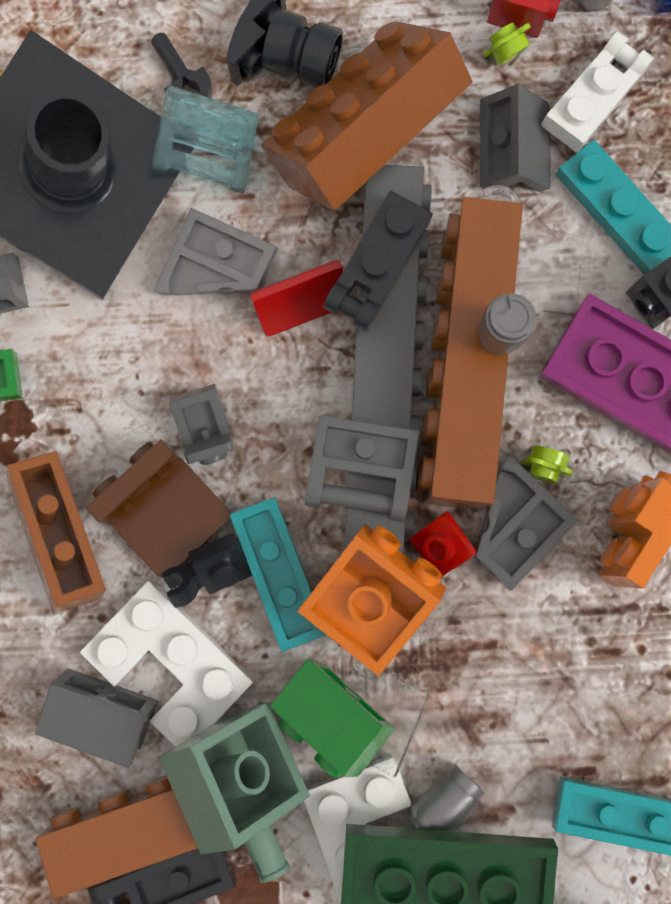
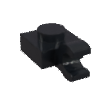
M234 533L189 551L190 563L171 567L162 573L164 581L171 589L166 594L174 608L183 607L192 602L202 587H205L210 595L252 576L243 549Z

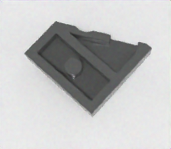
M509 455L501 463L496 480L494 504L488 506L475 549L476 553L473 557L504 587L512 591L576 524L578 519Z

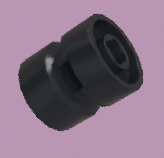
M280 8L273 16L266 35L262 55L263 69L287 78L297 72L300 82L316 88L326 85L332 79L342 48L343 30L323 22L314 23L309 28L305 16Z

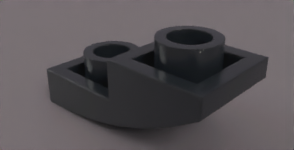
M250 0L234 29L226 57L231 81L237 87L248 76L250 78L255 77L263 69L262 55L266 34L276 11L280 8L287 10L286 0Z

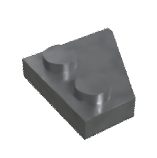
M190 208L154 291L165 296L257 291L263 285L278 248L194 208Z

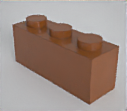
M57 451L7 465V483L53 616L101 599L106 588Z
M167 775L146 783V791L128 797L126 790L119 791L98 800V808L81 814L79 807H74L49 818L50 825L35 840L53 900L198 848Z

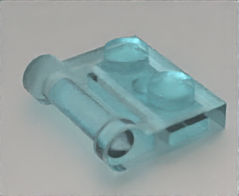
M169 85L165 94L152 168L164 172L168 168L229 185L230 191L244 194L250 176L249 166L259 114ZM174 141L233 159V164L229 166L172 149V143Z

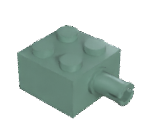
M269 702L235 712L158 756L201 855L235 850L242 844H245L260 883L270 882L289 870L290 865L282 853L271 825L309 798L310 794Z

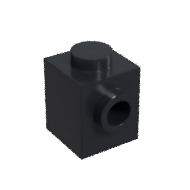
M671 257L644 274L625 292L633 302L637 312L645 318L652 329L671 317Z

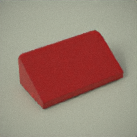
M336 259L252 292L250 297L266 336L276 335L332 313L324 309L323 305L330 290L343 272L340 260L337 261Z

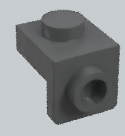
M215 384L169 398V405L184 444V456L187 464L198 461L201 465L213 464L224 459L227 456V452L234 450L233 435Z

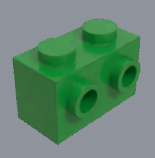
M311 659L306 660L270 706L282 718L278 723L280 728L299 743L305 740L318 752L314 756L317 764L335 778H338L339 775L343 777H358L396 729L324 663Z

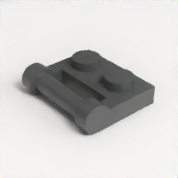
M319 415L305 506L320 508L321 503L389 514V520L405 522L419 431ZM326 469L395 480L393 495L325 484Z

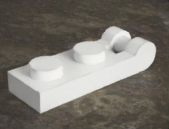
M619 31L612 36L599 55L548 112L541 124L544 129L576 153L580 151L655 59L645 50L639 53L627 44L629 38ZM615 60L628 70L623 74L611 64Z

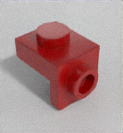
M448 510L409 538L421 557L432 563L440 571L442 577L472 558L476 553L474 546Z

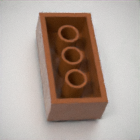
M398 21L384 25L376 32L375 40L361 53L346 59L340 67V72L326 85L314 89L307 96L306 103L297 112L279 121L273 127L271 136L261 144V147L288 187L336 211L459 96L473 81L450 32Z

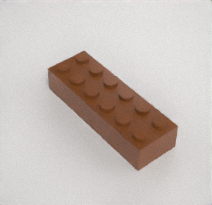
M463 197L458 213H449L447 229L443 232L440 259L448 261H444L442 276L438 278L436 304L444 305L443 310L439 309L437 322H434L431 338V350L439 351L438 358L433 359L432 368H429L426 385V397H434L433 408L429 407L427 415H424L421 432V444H429L428 458L423 457L422 463L419 462L416 480V491L424 492L423 503L477 510L494 504L509 354L495 355L484 349L479 339L478 329L485 309L493 299L502 294L515 293L523 203Z

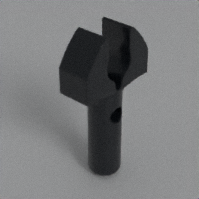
M162 32L154 35L151 39V44L172 77L171 85L164 88L166 97L172 107L182 113L194 115L192 106L185 96L186 85L191 89L198 90L206 105L209 106L212 97V83L204 67L196 71L187 69L168 36Z

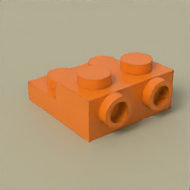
M659 471L654 479L643 476L640 482L632 485L630 489L627 487L622 488L609 507V511L614 514L607 526L621 534L622 538L620 540L618 538L613 539L604 550L600 558V562L604 566L598 576L613 586L644 589L671 545V474Z
M365 524L297 612L379 676L441 602L446 587L440 583L443 578L442 574L432 563L423 558H418L413 562L398 550L401 542L391 531L382 526H376L372 530Z

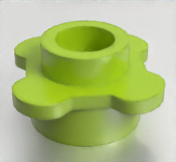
M512 22L489 37L492 46L482 54L483 57L487 58L492 55L499 66L530 46L524 33L531 28L530 23L517 29Z
M532 446L530 456L526 460L521 459L520 465L530 468L529 474L533 478L548 483L557 484L559 478L573 475V470L567 468L570 456L549 447Z

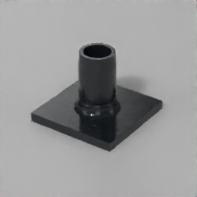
M30 29L0 77V238L103 300L195 148L197 141Z

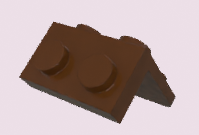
M160 439L155 445L152 442H148L139 448L129 459L132 466L119 478L113 475L104 480L93 491L92 495L95 499L86 507L99 523L112 525L158 577H162V573L171 567L181 566L190 558L189 551L203 546L231 518V512L179 454Z

